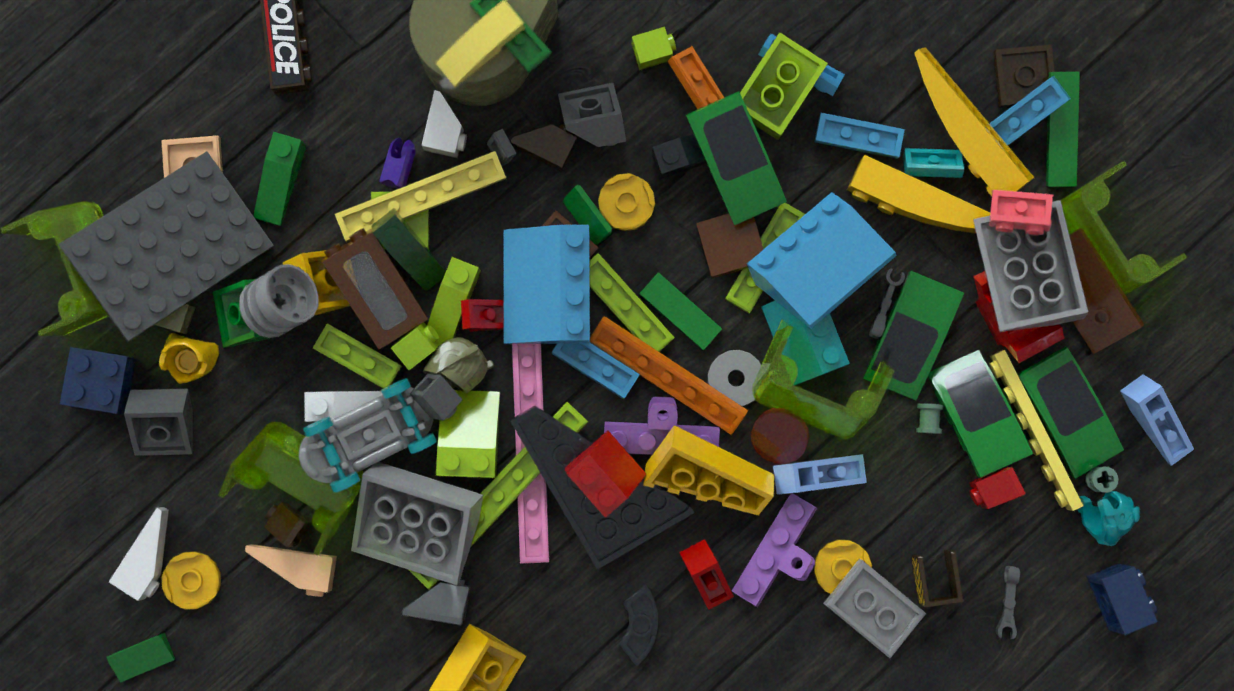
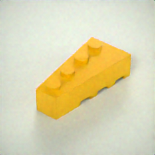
M675 425L647 461L645 467L646 475L643 486L654 488V485L668 488L667 492L679 495L681 491L696 495L697 500L705 502L707 500H716L722 502L724 507L759 515L774 497V474Z

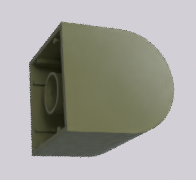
M414 0L410 13L412 42L427 76L443 95L464 105L485 106L508 98L524 83L529 73L509 50L502 46V51L458 86L454 87L436 65V62L470 28L481 20L470 7L469 3L473 0ZM506 0L545 44L559 17L557 0Z

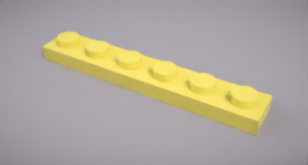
M496 151L336 213L335 216L347 242L350 241V235L362 228L368 231L372 228L371 225L393 208L396 209L403 219H406L505 180L506 176Z
M999 351L991 355L992 362L989 363L990 368L997 379L1001 378L1005 386L1002 389L1003 394L1009 404H1014L1018 412L1015 417L1021 429H1026L1031 438L1028 440L1032 452L1035 456L1040 455L1044 463L1041 466L1042 472L1048 482L1053 481L1057 489L1054 492L1057 502L1062 508L1066 507L1070 511L1082 507L1083 504L1006 351Z

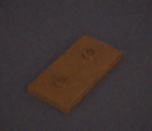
M1080 228L1070 234L1069 237L1088 314L1084 319L1072 322L1092 353L1095 354L1144 326V323L1083 228Z

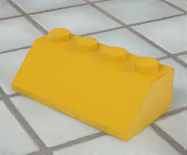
M469 624L429 691H506L526 656L490 633Z

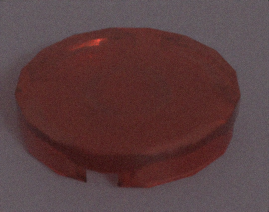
M773 408L763 412L755 421L751 431V441L756 452L765 460L775 464H787L797 460L804 454L809 441V431L800 416H796L790 410L784 408Z

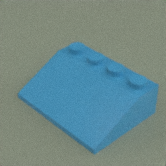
M831 192L749 261L747 265L756 286L812 329L896 257V252L852 206Z
M552 225L504 230V344L590 343L589 225Z

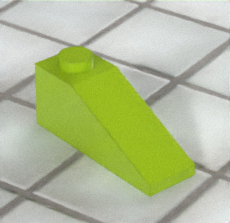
M454 257L451 258L427 324V326L430 325L435 329L441 344L455 337L462 320L461 300L471 298L481 273L479 267Z

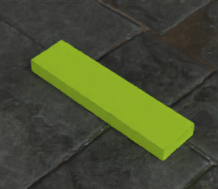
M787 203L781 204L760 238L763 249L805 214ZM749 268L741 271L725 300L750 314L763 290L755 285Z
M599 253L590 260V288L634 336L660 352L675 337Z

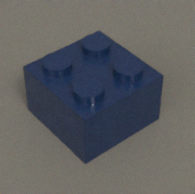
M70 347L60 404L124 415L131 390L136 358Z
M1116 564L1086 576L1108 630L1127 635L1158 622L1155 617V613H1157L1156 605L1150 596L1147 597L1143 588L1146 585L1145 579L1141 571L1135 569V566Z

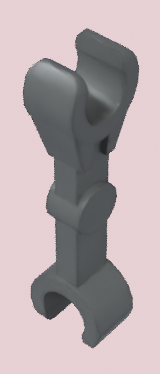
M892 268L884 276L888 288L885 297L881 301V309L869 330V336L875 339L881 337L884 332L887 317L885 315L890 308L894 288L900 286L905 279V274L901 272L899 281L893 282L890 279Z
M1006 566L1004 571L1006 586L1003 599V614L996 626V634L999 638H1002V629L1006 626H1009L1011 629L1010 639H1014L1017 635L1013 613L1016 605L1015 593L1016 584H1018L1020 578V569L1015 566Z

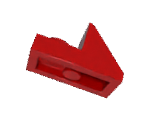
M461 300L463 329H469L471 332L504 329V300Z

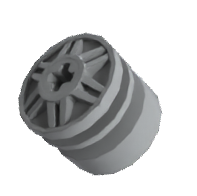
M290 264L279 265L244 287L240 295L239 308L243 320L251 330L260 336L273 338L283 335L313 317L318 308L319 295L315 283L301 268Z

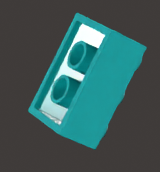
M777 301L761 306L792 386L850 364L830 313L810 329Z

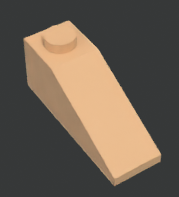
M253 544L246 545L245 552L297 588L306 589V595L323 597L324 592L332 591L337 556Z

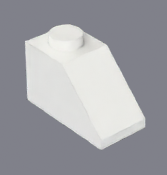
M434 90L421 146L424 151L457 158L459 150L464 151L467 135L463 134L462 125L441 92Z

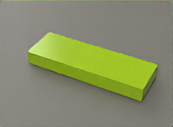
M326 324L313 349L382 388L391 385L402 368L400 364L329 324Z

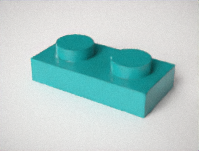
M904 149L905 174L909 176L963 177L964 165L960 150Z

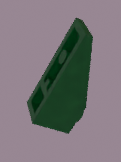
M395 208L371 225L372 233L425 291H428L444 278L446 273L444 267Z

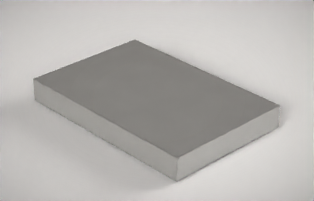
M860 558L823 603L889 658L893 656L926 614Z

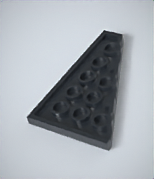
M537 406L529 408L510 420L597 570L694 513L690 505L667 492L658 485H654V488L643 486V478L631 495L605 518L567 475L564 469L593 443Z

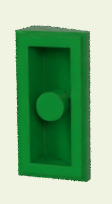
M576 185L563 199V203L579 225H589V238L595 245H598L612 234V227L580 185Z
M165 633L106 657L120 682L175 660Z

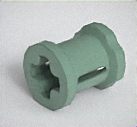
M917 404V408L920 410V425L916 428V433L942 434L939 422L940 411L943 410V405Z
M1094 467L1086 474L1085 482L1087 487L1094 492L1108 493L1116 488L1118 475L1110 467ZM1101 476L1106 477L1105 482H1097V478Z

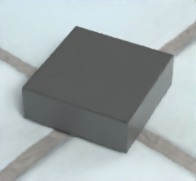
M503 129L494 132L487 145L491 152L496 151L501 166H504L513 159L516 152Z

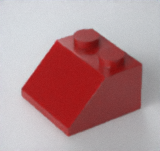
M609 430L564 468L567 475L605 518L631 495L646 475L645 471Z

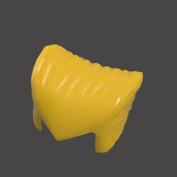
M173 332L169 334L162 349L159 366L161 370H168L179 384L188 383L205 376L212 370L219 356V348L216 343L190 339Z

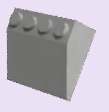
M1061 200L1052 202L1051 227L1049 232L1044 231L1042 235L1025 233L1026 230L1013 229V232H999L995 230L996 227H989L990 216L973 219L999 332L1067 323L1084 319L1088 314Z
M377 462L362 475L351 551L458 585L478 525L483 495Z

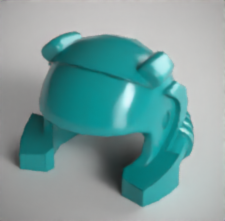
M1117 491L1105 493L1103 499L1097 502L1098 506H1093L1088 497L1079 496L1083 504L1082 507L1078 508V512L1082 516V524L1097 540L1098 544L1114 546L1122 536L1131 530L1134 523L1139 521L1140 507H1135L1133 500Z

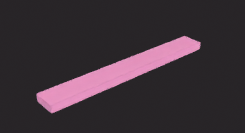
M512 344L515 417L533 406H537L544 411L541 344ZM515 430L517 455L525 446ZM540 473L518 497L520 563L549 562L547 486Z

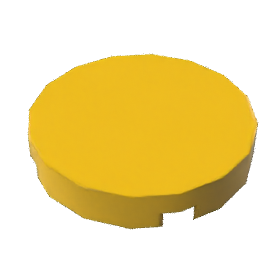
M627 173L616 175L605 183L601 189L598 203L599 211L609 225L615 229L628 231L636 230L646 224L652 216L655 200L654 193L645 180Z
M835 540L827 543L819 550L815 558L814 574L817 583L824 591L831 594L859 558L872 568L868 553L860 545L850 540Z
M184 552L173 557L162 574V589L166 598L183 609H198L209 604L217 595L221 585V574L217 564L208 555L200 552Z

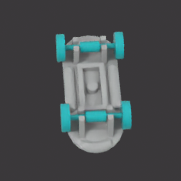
M406 378L381 390L382 396L333 420L328 416L303 428L306 436L299 448V460L305 473L316 481L330 483L333 493H336L359 482L360 478L357 472L407 447L410 453L413 454L435 444L437 440L434 433L428 434L433 418H430L409 394L414 388L411 387L408 379Z

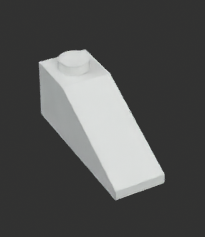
M381 391L305 392V421L316 422L328 416L333 420L383 394Z
M164 507L156 508L109 581V583L137 601L143 600L146 597L151 598L160 584L157 580L162 571L169 511Z

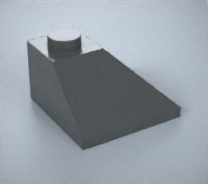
M613 83L558 94L566 130L597 147L613 146L617 143L626 142L622 113Z
M460 579L458 585L442 581L405 607L402 615L461 625L466 618L471 586L465 585L464 579Z

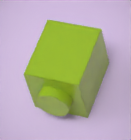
M665 27L632 36V46L640 70L667 62L673 56L672 51L676 50L673 35H667Z
M423 322L398 340L391 349L407 369L410 370L434 352L441 343L438 340L439 336L435 329Z

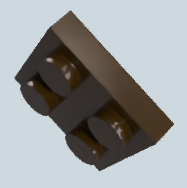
M1052 44L997 49L993 52L999 108L1012 107L1047 81L1049 72H1055Z

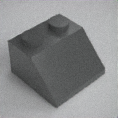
M130 390L124 416L135 456L192 454L193 408L189 390Z

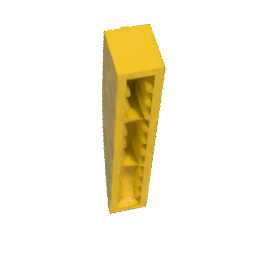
M927 48L918 49L915 52V56L925 86L949 135L965 159L970 163L968 165L969 170L975 177H981L988 185L986 189L991 196L993 190L1018 192L1035 177Z
M866 155L860 160L847 188V191L852 192L851 196L854 199L867 203L868 200L878 204L877 208L884 213L893 215L895 212L926 224L956 231L976 233L973 219L990 216L988 211Z

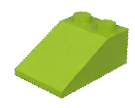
M780 32L740 92L754 125L777 140L780 139L828 64Z
M454 390L461 397L462 401L456 406L457 410L450 418L444 419V421L440 420L436 476L496 478L500 392L469 391L466 394L461 390Z

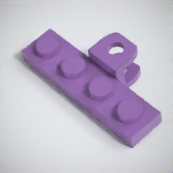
M653 397L648 406V424L605 422L604 433L609 430L630 454L653 455L674 425L718 447L720 429L719 427L677 425L678 415L675 399L671 397ZM661 410H666V411H667V412L664 413V414L659 413V411H661Z
M793 493L789 495L732 592L758 607L780 570L799 581H805L815 566V560L807 552L797 547L796 543L817 510L815 506ZM802 560V562H803L802 567L799 568V569H796V568H795L796 563H797L798 561Z

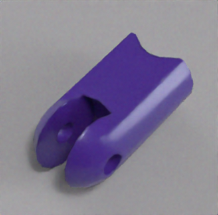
M401 138L392 141L379 183L395 189L406 186L416 153L415 145L411 140H407L404 145Z

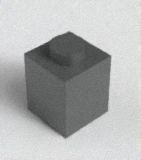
M428 373L409 393L430 418L443 421L450 418L456 412V406L462 401L461 397L441 375Z

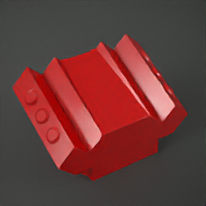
M983 271L973 276L979 296L978 300L975 301L997 345L1005 346L1018 363L1064 339L1063 330L1059 324L999 332L986 273Z

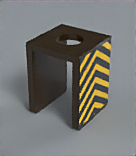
M944 550L951 596L931 599L928 597L923 558L921 555H912L919 605L931 607L963 602L957 557L954 550Z

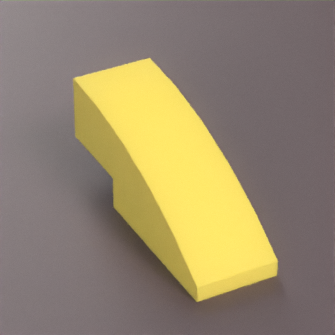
M503 0L470 28L436 62V65L453 86L456 87L502 51V46L525 29L524 23L509 4Z

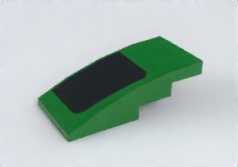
M739 91L686 115L734 225L787 202Z
M909 271L900 295L896 299L884 332L879 337L863 379L916 401L941 349L964 292Z
M1066 346L1017 374L1054 448L1059 451L1069 474L1076 479L1124 450L1095 392Z
M979 350L930 371L928 379L940 405H943V412L948 423L953 426L963 450L967 452L978 477H983L1033 454L1006 397Z

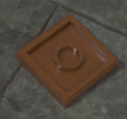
M728 213L696 223L712 278L748 268L747 263L764 250L754 217L734 225Z

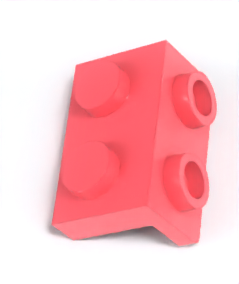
M993 190L989 227H996L995 230L999 232H1013V229L1026 230L1025 233L1031 235H1042L1044 231L1049 232L1052 222L1053 195Z

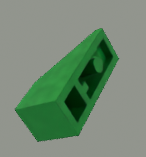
M273 132L264 161L253 216L255 219L282 226L307 147L302 140Z

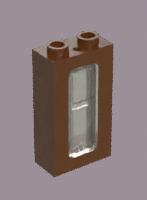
M362 228L350 235L351 241L341 247L338 243L324 252L326 257L322 259V263L377 348L381 349L428 320L386 250L372 233V228L368 231Z

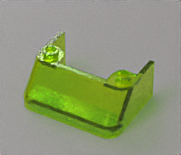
M1122 161L1061 199V205L1069 235L1083 228L1126 295L1152 281L1187 259V257L1183 253L1168 259L1159 266L1151 256L1146 254L1137 255L1130 260L1126 259L1097 214V211L1104 208L1110 200V191L1103 180L1127 166L1126 162Z
M82 201L40 210L0 228L2 234H31L39 240H48L54 237L72 284L73 290L65 293L58 302V311L62 320L39 330V336H64L108 317V314L59 247L61 242L104 216L101 208L94 202Z
M782 319L753 383V397L763 406L840 438L847 439L855 436L876 413L895 370L887 363L881 361L869 389L855 391L850 396L846 406L793 385L798 374V367L794 360L782 354L793 327L788 321Z
M270 422L230 465L218 496L224 498L237 482L246 488L257 490L263 488L269 481L316 510L312 517V524L322 535L313 553L319 556L339 530L359 497L363 472H357L360 478L359 482L342 491L333 493L330 483H323L312 479L301 467L299 448L305 436L281 422Z

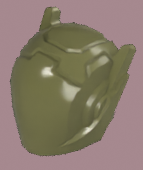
M453 338L446 340L436 349L426 364L423 373L426 375L428 373L441 375L452 388L456 387L467 394L481 382L487 370L493 368L494 364L491 360H486L480 348L473 342L465 338Z

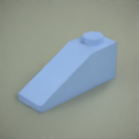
M1142 374L1120 390L1131 413L1169 465L1172 466L1194 450L1161 385Z
M863 454L773 466L777 494L867 483Z

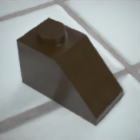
M551 124L513 137L511 145L513 148L563 172L578 141L573 133L566 130L565 125L560 124L559 127Z
M282 502L279 506L274 504L265 516L268 522L264 527L288 548L297 546L314 521L288 503Z

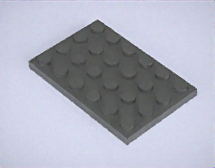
M207 151L59 244L62 252L127 342L274 246Z

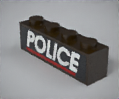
M260 0L270 89L275 95L309 91L308 82L313 81L311 66L306 65L305 54H309V44L307 37H303L302 27L306 26L304 10L299 8V0Z

